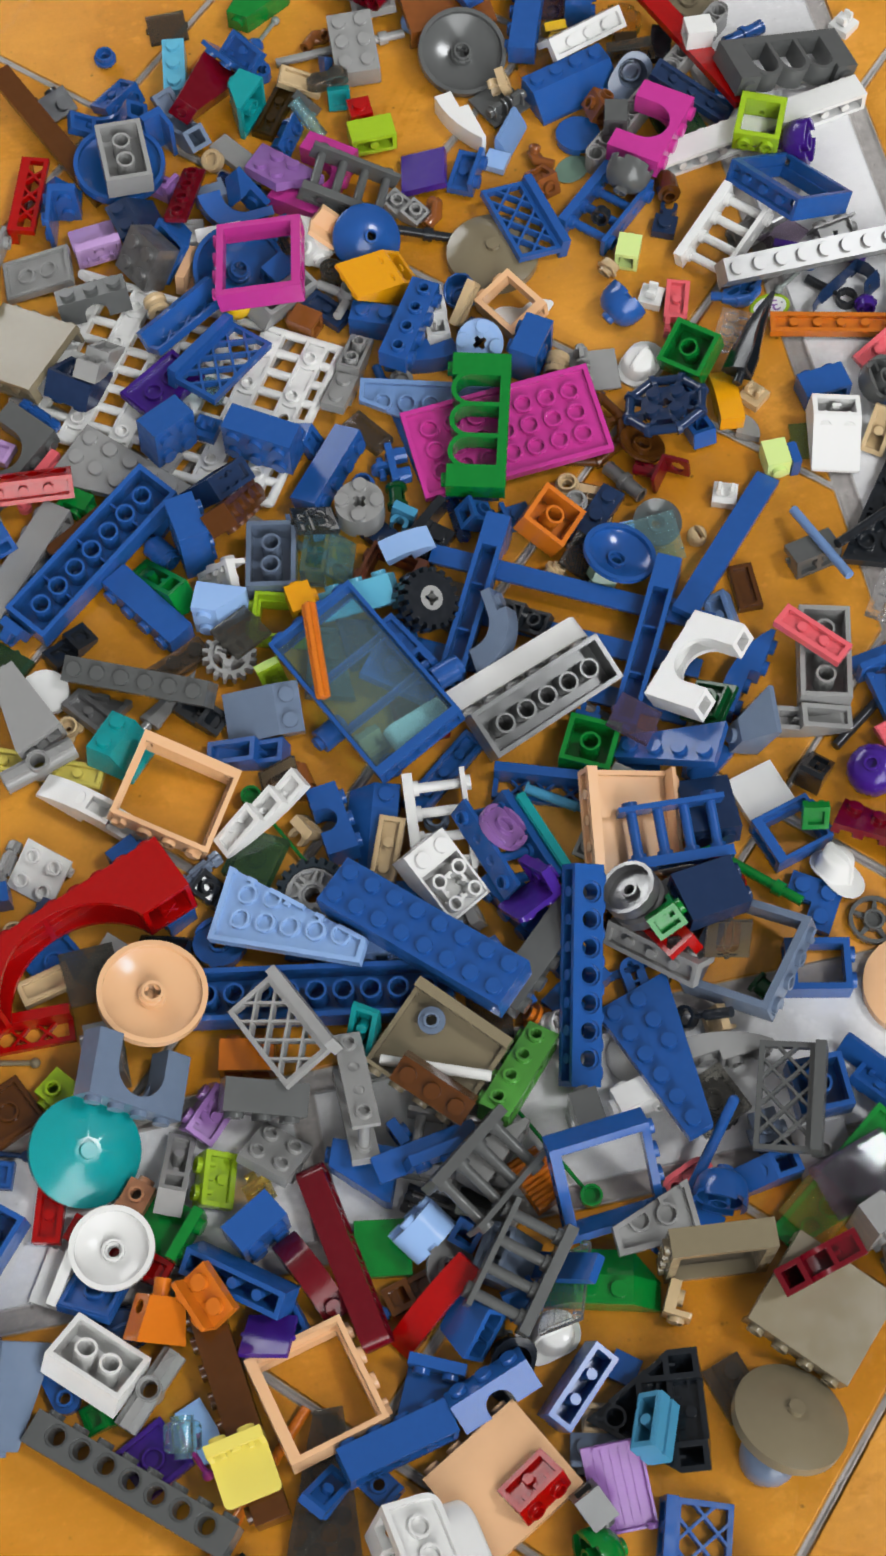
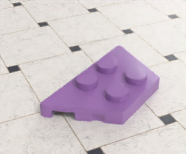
M264 143L259 146L244 166L245 173L250 178L276 192L300 188L304 179L310 181L313 171L312 168ZM321 174L319 185L324 184L323 174Z

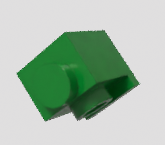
M74 487L75 498L61 499L56 504L69 509L73 520L79 521L94 509L97 504L93 494Z

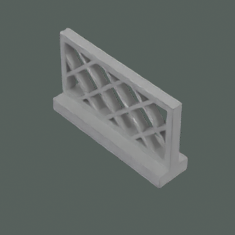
M273 964L265 971L268 976L228 1011V1014L284 1087L289 1090L331 1052L336 1055L343 1047L285 974ZM271 986L274 990L272 1001H261L262 993ZM246 1007H253L251 1020H241L238 1014ZM260 1007H271L268 1020H257ZM277 1007H288L286 1019H275ZM256 1025H267L265 1038L254 1037ZM274 1025H285L283 1038H272ZM292 1025L303 1026L301 1038H290ZM271 1044H282L280 1057L269 1056ZM289 1044H300L298 1057H287ZM307 1044H317L320 1050L312 1057H305ZM285 1063H297L296 1071L286 1078L284 1076Z

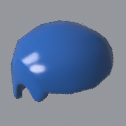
M454 273L447 278L443 285L445 302L452 309L456 306L467 278L473 280L466 273Z

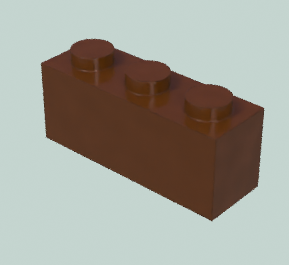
M410 1050L406 1051L389 1077L390 1080L460 1126L479 1097Z

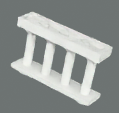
M724 179L673 252L675 264L683 268L687 262L693 261L716 273L714 268L716 262L696 252L700 243L703 244L705 242L730 255V257L746 254L763 229L769 227L774 218L773 210L765 205L761 211L735 198L733 184ZM732 206L756 220L747 229L722 216L725 207ZM718 224L743 238L735 248L710 235L709 230L711 227Z
M464 766L459 767V778L418 783V780H412V773L401 774L410 850L431 834L419 831L418 822L423 821L424 818L451 815L459 805L451 804L421 808V806H416L415 797L420 796L419 793L461 789L462 799L467 798L468 800L467 790H472L470 774L465 775ZM460 829L445 831L452 841L465 839ZM468 844L469 854H463V856L478 874V866H482V864Z

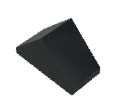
M812 751L800 764L794 784L817 796L833 769L835 762Z

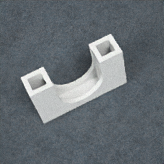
M694 610L679 637L674 641L668 655L660 664L657 673L652 681L649 682L644 694L654 707L703 723L716 701L706 687L684 681L687 667L694 659L709 652H719L742 659L754 637L743 623Z

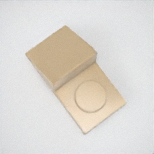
M877 402L862 439L861 450L881 458L886 450V405Z

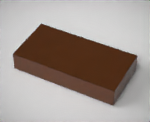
M751 562L728 566L726 573L738 614L763 609L764 604Z

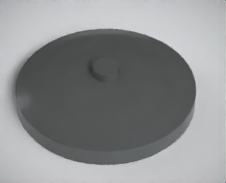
M453 7L437 13L427 22L420 35L417 55L424 76L436 89L443 93L451 91L454 97H473L488 88L487 80L496 78L494 69L500 66L504 68L507 49L504 47L505 39L500 28L490 17L476 9Z

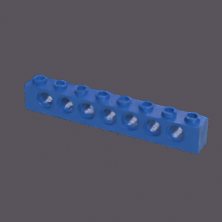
M562 864L558 1086L578 1087L588 1085V1087L596 1085V1087H601V1080L603 1078V1068L601 1066L604 1048L602 1039V1024L604 1022L602 997L605 991L603 984V968L605 965L603 955V941L605 939L603 914L606 909L604 901L606 875L604 873V865ZM584 887L586 888V891H587L586 898H585V896H584V894H583V889H584ZM583 915L586 916V924H585V925H584V923H583ZM583 942L586 945L585 953L582 949ZM583 970L585 971V974H586L585 980H583V978H582V971H583ZM582 998H584V1000H585V1007H584V1008L582 1007V1004H581ZM582 1026L585 1028L584 1036L581 1034ZM582 1053H583V1055H584V1063H583V1064L581 1063V1055H582Z

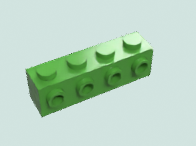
M532 1021L528 1022L525 1029L520 1028L518 1030L512 1050L508 1049L502 1058L500 1069L493 1071L487 1090H481L478 1095L479 1097L475 1103L478 1106L477 1118L482 1120L490 1110L500 1103L508 1111L501 1118L504 1122L503 1126L507 1127L513 1123L557 1050L559 1034Z

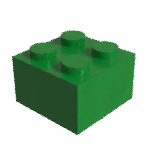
M678 317L656 360L660 369L671 374H678L682 371L695 381L705 383L724 347V342L721 334Z
M571 712L558 756V768L581 770L587 765L597 766V770H611L621 737L622 724Z

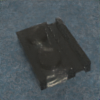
M738 1352L731 1354L702 1372L706 1386L731 1427L734 1426L731 1417L732 1397L740 1381L749 1373Z

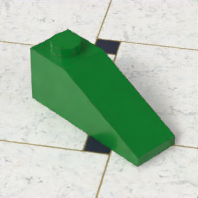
M145 559L133 570L135 574L180 614L184 616L191 611L190 606L194 591L185 578L148 559Z

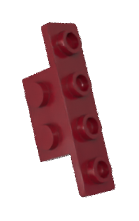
M197 167L183 169L164 214V222H187L205 178V169Z

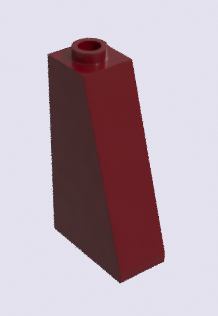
M203 51L168 112L186 125L190 124L230 95L227 84L229 78L235 72L226 69L218 60Z

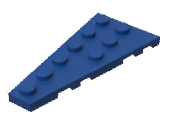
M660 973L602 1007L604 1013L603 1026L689 1142L712 1129L713 1120L667 976Z

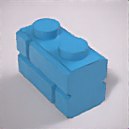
M663 1390L639 1393L630 1450L636 1456H640V1459L647 1465L671 1463L673 1461L680 1405L673 1399H670V1396Z

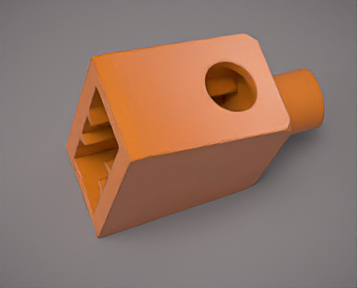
M155 1277L152 1294L137 1293L135 1295L123 1340L186 1347V1309L178 1302L176 1297L170 1296L172 1278Z

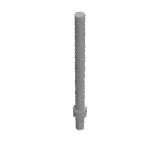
M403 29L386 32L385 30L377 32V35H375L376 44L380 46L389 44V41L405 38ZM327 46L275 58L276 66L278 68L281 64L291 65L316 59L318 56L332 55L331 47Z

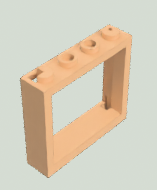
M145 729L106 819L110 820L111 824L118 828H129L135 831L136 835L141 838L150 839L155 836L163 847L183 851L185 856L190 859H205L242 770ZM145 750L226 784L202 845L119 810Z
M339 1314L295 1335L296 1340L292 1341L288 1358H248L243 1361L247 1374L294 1475L335 1455V1449L339 1448L338 1445L345 1439L350 1437L360 1438L366 1435V1431L377 1424L385 1426L391 1423L390 1415L393 1414L389 1401L386 1397L381 1399L377 1391L380 1388L378 1379L373 1371L368 1373L364 1365L368 1362L361 1346L355 1347L352 1338L355 1337L353 1329L348 1322L343 1323ZM337 1336L376 1417L300 1455L262 1372Z

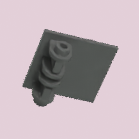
M487 88L468 99V102L495 129L503 124L513 106L518 109L520 114L531 108L525 101L527 94L524 89L514 90L512 88L513 93L510 96H504L501 93L493 97L491 89Z

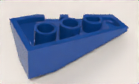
M374 782L350 791L348 810L352 811L356 823L352 828L354 832L359 831L364 845L359 847L361 858H358V862L368 869L371 867L380 814L400 817L402 801L401 784Z

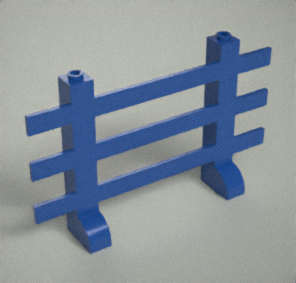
M488 510L474 553L435 544L436 548L432 549L430 553L429 564L468 573L461 597L459 598L460 601L455 603L456 606H459L458 612L453 613L456 617L453 620L446 644L417 637L438 662L448 656L451 658L456 655L463 663L466 672L462 674L460 680L446 689L449 690L463 682L468 671L477 673L469 649L476 646L481 626L489 627V617L480 591L488 587L493 589L495 580L640 616L633 642L597 633L611 657L627 663L620 688L609 686L586 702L614 708L610 721L622 724L621 734L624 735L629 733L635 734L640 715L681 726L686 725L687 721H681V715L654 707L644 694L650 682L653 669L658 670L660 664L669 653L668 650L659 648L665 624L670 623L685 627L688 618L671 611L674 604L672 599L675 596L680 579L682 558L658 552L647 592L644 596L502 561V557L507 553L512 539L511 516ZM701 610L702 612H705V613H708V614H712V615H716V613L709 612V611H705V610ZM553 622L550 628L557 625L558 623ZM583 629L588 637L596 633ZM518 632V635H522V636H526V637H530V638H535V637H532V636H529V635H526V634H523V633ZM694 659L687 667L684 676L698 679L703 659Z

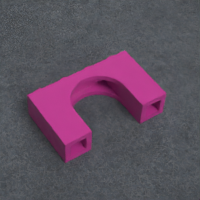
M644 79L635 95L634 111L659 120L667 129L659 135L643 137L616 127L607 143L606 160H609L614 152H620L619 157H625V154H630L649 165L647 170L649 172L653 170L652 177L656 178L660 170L666 168L669 154L675 152L678 138L684 136L687 122L692 121L695 116V97Z
M309 131L299 146L301 162L313 167L316 159L310 157L309 153L315 140L327 143L331 147L359 157L357 148ZM324 163L323 171L330 178L321 186L332 189L338 167ZM346 171L340 192L348 187L353 173ZM299 188L278 192L271 189L267 195L271 200L268 206L272 205L274 213L279 215L284 213L287 215L300 213V215L312 218L314 212H317L320 208L297 199Z

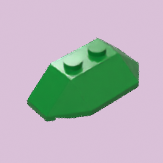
M575 1248L572 1252H597L605 1257L596 1284L554 1283L545 1302V1309L661 1313V1282L636 1253L619 1257L617 1250Z

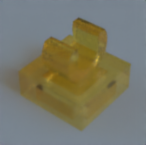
M254 1171L244 1176L248 1184L241 1187L247 1202L252 1200L264 1188L273 1198L277 1197L269 1179L263 1176L257 1177Z

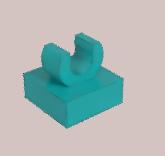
M341 83L327 87L329 112L347 110L346 100L350 99L349 85H342Z

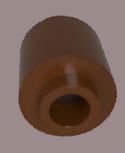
M669 170L660 171L654 179L658 199L661 202L665 201V204L673 203L680 197L681 193L676 176Z

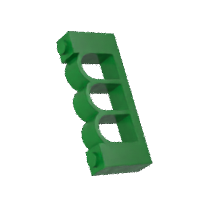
M453 352V361H448V376H452L451 393L454 409L449 417L450 433L453 439L449 442L447 449L448 463H446V472H441V487H445L446 496L467 497L470 495L480 498H505L512 354ZM469 386L500 387V401H467L462 399L458 393L463 388ZM465 417L499 418L498 433L464 432L456 424ZM463 448L497 449L496 465L465 464L456 460L454 455Z

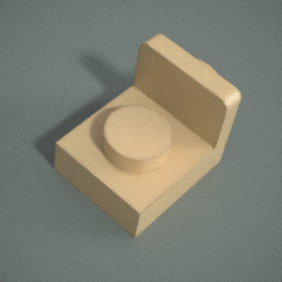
M671 1277L660 1317L667 1318L666 1322L671 1325L682 1327L683 1324L690 1323L693 1314L676 1309V1307H682L686 1290L681 1289L683 1280Z

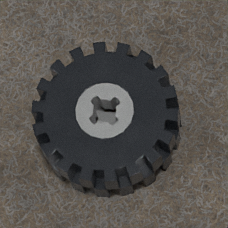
M425 566L402 576L399 579L400 582L396 583L393 588L397 592L392 593V599L396 600L392 607L393 610L398 609L399 612L395 616L398 620H404L402 624L405 627L411 626L410 631L414 633L419 631V634H425L446 627L456 617L453 613L458 612L459 606H456L455 603L460 600L459 596L454 595V592L458 591L456 585L451 586L450 583L453 580L450 576L444 577L446 572L443 570L436 572L437 567L427 568Z

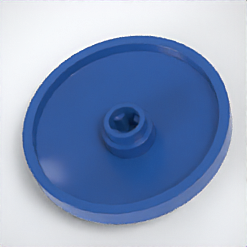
M143 130L153 173L154 191L109 198L94 131L81 141L74 154L73 166L77 183L89 197L108 205L123 197L147 199L158 190L165 177L166 163L163 149L152 135L146 134Z
M216 229L202 239L195 251L192 266L195 284L205 276L210 277L213 281L212 270H216L212 254L216 252L213 244V235H216ZM272 238L226 244V289L265 284L259 278L260 268L281 250L279 245Z

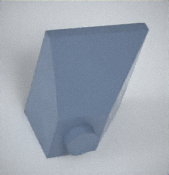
M768 685L728 726L725 739L730 753L757 755L782 733L773 685Z

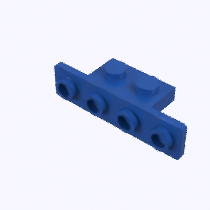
M849 1032L836 1051L841 1050L843 1058L857 1068L849 1078L850 1083L857 1091L863 1093L876 1104L880 1102L886 1107V1057Z
M468 1119L461 1126L458 1124L371 1157L370 1163L379 1184L383 1185L413 1172L421 1174L433 1168L432 1165L441 1161L443 1163L476 1127L473 1120Z

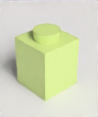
M619 232L614 259L619 269L637 272L643 235Z
M785 437L761 441L758 456L764 474L774 478L789 475L792 458Z

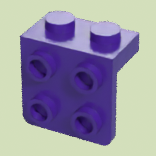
M527 854L519 858L518 862L527 875L529 882L513 893L508 900H504L498 905L500 912L519 923L532 920L538 911L545 906L553 904L558 896L561 895V885L557 880L559 874L551 864L546 865L539 858L535 859Z

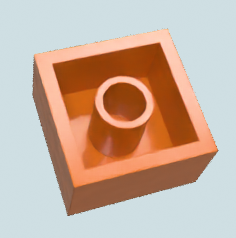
M546 482L530 501L513 526V529L552 558L563 548L587 511L549 482Z

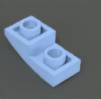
M427 526L408 529L378 541V545L389 566L410 555L415 559L436 548Z

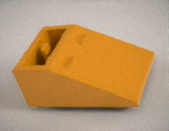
M384 249L337 263L334 266L340 275V279L347 285L352 297L357 301L400 304L412 276H415L399 251Z

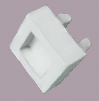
M846 8L844 12L841 11L828 24V28H835L839 36L846 40L858 28L859 21L853 18L854 13Z
M651 280L649 284L643 283L638 302L644 309L659 312L666 288L659 287V282Z
M714 481L711 507L733 510L737 502L739 484Z

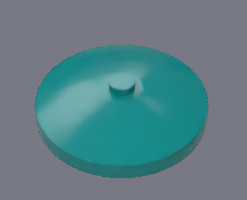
M70 1096L50 1106L36 1121L28 1141V1165L37 1186L53 1201L71 1208H95L118 1198L131 1176L135 1178L141 1162V1139L136 1124L128 1113L111 1112L107 1110V1106L86 1104L83 1102V1098Z

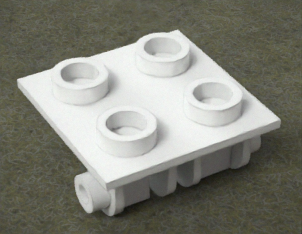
M28 838L7 884L13 890L35 902H40L43 897L51 900L56 899L65 878H71L75 872V869L72 868L73 861Z

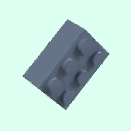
M247 521L245 587L247 588L249 601L254 600L255 590L284 592V586L298 581V530L296 521Z

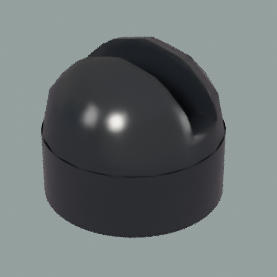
M605 205L597 206L591 214V220L598 226L607 225L611 218V211Z

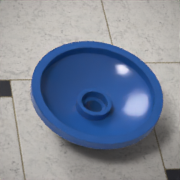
M361 203L349 207L337 218L332 231V244L336 256L340 262H344L382 249L399 251L400 232L395 220L385 209L374 204ZM369 232L373 234V240L368 239L367 234Z
M616 522L599 524L587 533L583 543V553L586 561L596 573L607 580L622 584H633L645 580L653 571L657 556L653 544L642 532L629 525Z

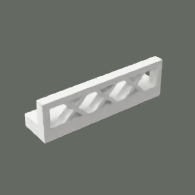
M616 5L536 45L538 50L548 48L553 62H556L626 27L627 24L620 6Z

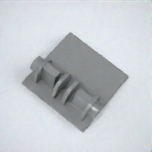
M579 343L575 345L573 353H568L570 356V367L586 363L595 391L622 389L615 348L588 351L584 344Z

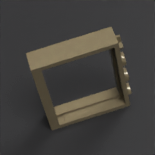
M775 1216L668 1229L665 1239H662L658 1258H656L658 1276L663 1275L664 1284H667L671 1277L683 1280L684 1282L766 1272L780 1247Z

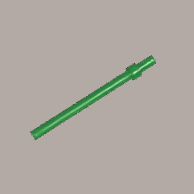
M733 857V862L739 865L743 875L770 889V893L779 898L782 896L798 906L804 901L805 897L788 888L787 883L780 879L774 880Z

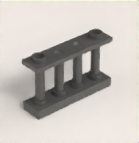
M315 140L309 153L310 157L316 159L310 181L303 180L296 198L318 207L325 204L341 215L349 207L365 203L362 201L367 180L369 179L380 184L375 205L384 208L389 188L393 189L396 187L401 174L391 168L379 166L331 147L327 143ZM324 163L338 167L332 189L319 185ZM346 171L359 175L353 198L340 192Z
M500 1103L485 1115L420 1188L428 1197L437 1190L440 1193L444 1192L475 1223L467 1232L470 1238L479 1232L484 1235L495 1223L492 1220L494 1215L530 1173L534 1176L545 1165L542 1161L546 1156L544 1149L533 1156L503 1126L504 1122L501 1118L508 1111ZM488 1133L491 1135L495 1134L526 1164L517 1175L486 1145L487 1141L484 1138ZM471 1152L474 1154L479 1153L509 1183L501 1194L469 1164L470 1160L467 1157ZM455 1171L458 1174L461 1172L492 1203L484 1214L452 1184L453 1180L450 1176Z
M517 1196L511 1202L507 1200L500 1213L503 1220L474 1281L468 1280L461 1296L465 1298L462 1305L467 1308L476 1300L514 1320L513 1324L517 1325L514 1333L526 1338L530 1336L579 1232V1228L569 1223L563 1229L560 1227L555 1229L519 1210L518 1207L522 1198ZM512 1220L551 1239V1243L555 1245L551 1255L546 1254L544 1256L506 1236ZM501 1246L539 1266L542 1274L538 1282H530L494 1263L493 1260L499 1247ZM489 1273L527 1293L526 1297L530 1299L526 1308L521 1307L517 1309L481 1290L480 1287L486 1274Z

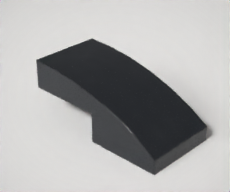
M82 622L63 633L62 641L43 651L42 659L54 671L61 673L65 655L84 656L98 642V637Z
M178 703L172 712L188 724L217 738L226 725L224 711L217 706H214L213 710Z

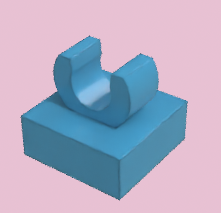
M395 500L391 509L389 527L392 528L395 523L402 525L401 532L408 528L410 529L416 521L418 509Z

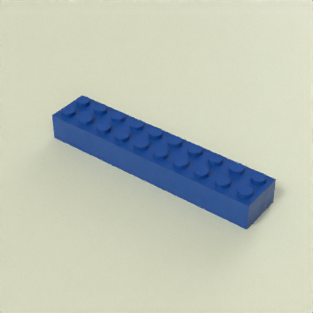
M403 960L363 961L362 967L339 963L275 965L285 974L326 1026L348 1025L354 1001L380 1010L381 1023H390L414 989V983L420 975L456 999L454 990ZM272 965L202 968L208 983V1001L205 1013L193 1031L240 1029L228 1014V1011L268 976L265 971ZM271 986L262 993L261 1001H272L274 990ZM246 1007L238 1014L240 1019L251 1020L253 1007ZM260 1007L257 1020H268L271 1007ZM277 1007L275 1019H286L288 1007ZM256 1025V1028H267V1025ZM274 1025V1028L285 1027V1025ZM292 1025V1027H303L302 1025Z

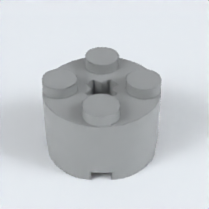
M358 477L344 484L338 490L334 497L338 526L345 534L356 537V535L370 537L383 527L386 515L384 495L376 484L367 481L365 478Z

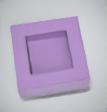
M1 439L0 467L7 469L18 449L15 444Z

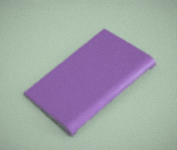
M631 1438L580 1448L586 1481L592 1478L620 1514L609 1528L617 1535L647 1528L653 1530L659 1527L646 1463L640 1459V1456H636L630 1450Z

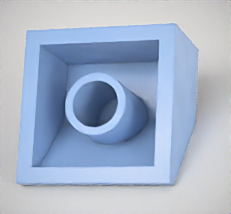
M196 581L190 606L196 632L204 635H213L214 633L222 635L223 630L228 631L250 617L248 612L249 598L246 587Z

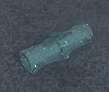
M300 96L288 105L300 119V124L305 126L307 130L323 136L328 133L315 117L314 111H310Z

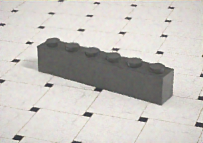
M65 655L60 680L72 684L213 710L219 684L208 680Z
M584 887V889H583V894H584V896H585V898H586L587 891H586V888ZM561 895L551 904L517 952V954L529 960L532 975L505 1012L514 1019L518 1017L520 1012L523 1014L527 1012L533 1002L530 999L535 991L541 992L548 981L546 976L551 969L555 971L560 965ZM583 915V923H584V925L586 924V916H585V915Z

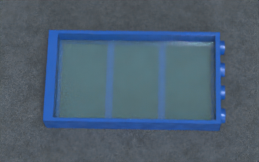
M347 580L345 583L337 585L325 599L316 602L331 696L328 699L317 700L315 696L302 615L295 618L291 626L286 630L275 634L268 645L380 781L387 783L462 723L465 717L462 710Z

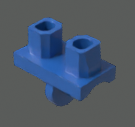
M391 442L384 443L385 461L381 457L375 459L376 463L370 469L372 476L380 477V481H386L387 475H389L391 482L401 481L405 484L412 482L410 466L397 468V464L408 462L406 448H392Z

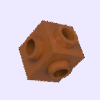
M593 87L581 103L586 112L585 115L589 118L590 122L604 126L605 99H614V94L610 90Z

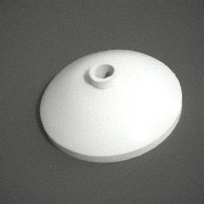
M123 1205L101 1206L84 1215L74 1227L68 1243L69 1262L76 1276L88 1287L102 1292L122 1291L139 1282L150 1269L155 1255V1238L147 1220L136 1210ZM118 1248L119 1254L117 1256H109L111 1249Z

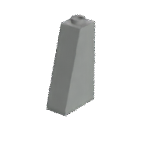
M12 660L6 665H2L0 667V706L15 751L24 760L30 751L35 749L43 750L61 740L68 733Z

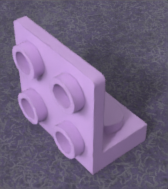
M111 220L67 233L80 269L116 260L122 248L119 234L115 232Z

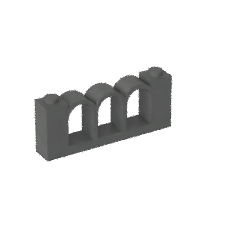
M835 28L720 40L712 58L735 96L742 95L743 90L769 92L775 88L776 84L786 89L798 88L803 81L810 85L820 86L826 84L828 80L831 83L842 77L853 75L858 66ZM807 54H812L817 63L811 61ZM780 57H786L791 67L784 64ZM753 60H759L765 70L757 67Z

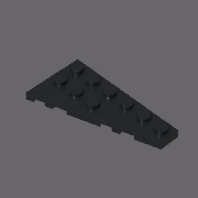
M886 461L858 523L886 505ZM886 517L848 543L842 556L846 564L886 568Z

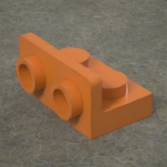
M209 1260L202 1261L184 1279L175 1280L171 1284L176 1299L185 1307L190 1315L192 1324L201 1332L217 1330L240 1308Z

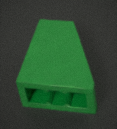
M233 0L226 11L228 26L237 31L250 33L290 4V0Z

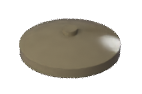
M491 214L477 216L461 224L452 233L446 249L447 266L451 275L454 273L468 274L473 281L480 284L479 291L487 288L492 283L493 278L498 273L504 272L507 268L526 284L534 275L539 258L519 263ZM500 215L501 217H503V218H505V219H508V220L511 219V217L504 216V215ZM514 219V221H513V222H515V223H518V224H521V225H523V226H526V225H524L523 223H521L520 221H518V220H516V219ZM509 229V232L515 236L520 237L522 232L515 229ZM525 234L523 238L533 243L537 241L535 237ZM519 246L522 254L532 251V249L525 246ZM509 284L498 295L509 293L516 289Z
M767 1364L757 1367L743 1377L733 1394L731 1417L738 1437L754 1457L776 1471L792 1476L806 1477L817 1475L830 1469L846 1448L849 1428L841 1403L830 1388L821 1380L800 1368L784 1364Z

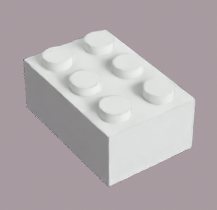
M78 1312L45 1351L40 1372L114 1419L135 1391L137 1381L147 1373L152 1358Z

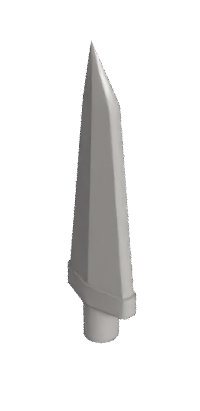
M196 670L187 677L194 678ZM159 700L146 713L141 715L140 720L143 723L140 726L144 730H151L152 728L159 730L178 703Z

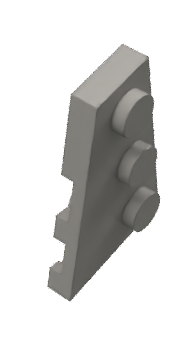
M686 1178L611 1228L619 1257L660 1247L668 1229L701 1225L688 1179Z

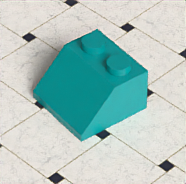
M239 68L229 78L227 87L229 88L230 104L240 137L245 140L265 107L266 99L263 77Z
M112 710L86 746L87 765L123 780L145 730L136 720ZM148 750L144 751L130 784L133 785L155 753Z

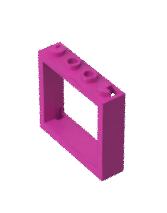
M300 213L216 225V235H213V244L216 252L212 254L216 270H212V278L215 288H212L213 301H217L221 312L305 301V230ZM291 236L290 281L226 289V244Z

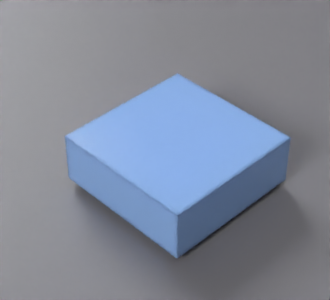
M489 148L486 154L488 165L485 171L504 175L511 159V153Z

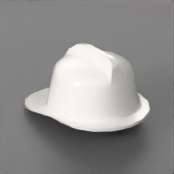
M649 341L634 343L625 352L618 364L620 380L626 385L638 387L648 380V376H655L660 369L656 358L661 347Z
M830 841L823 850L816 851L810 856L809 863L811 869L835 893L842 897L853 899L860 897L864 892V878L854 867L855 858L848 848Z
M559 1309L547 1311L539 1315L530 1336L526 1337L535 1344L537 1349L535 1366L539 1367L549 1364L576 1349L581 1340V1328L574 1315Z

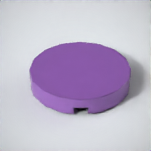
M496 803L487 805L479 815V825L484 835L495 846L503 850H519L528 839V834L525 835L524 832L526 826L522 819L506 806L503 808L497 807L499 804Z

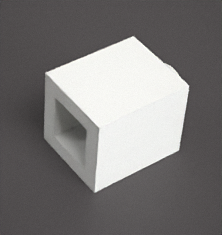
M710 13L683 17L681 36L685 49L712 47L713 39L717 36L716 23L712 22Z

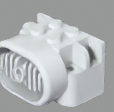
M429 1492L381 1505L364 1535L371 1556H492L472 1509L461 1500L442 1504L435 1494Z

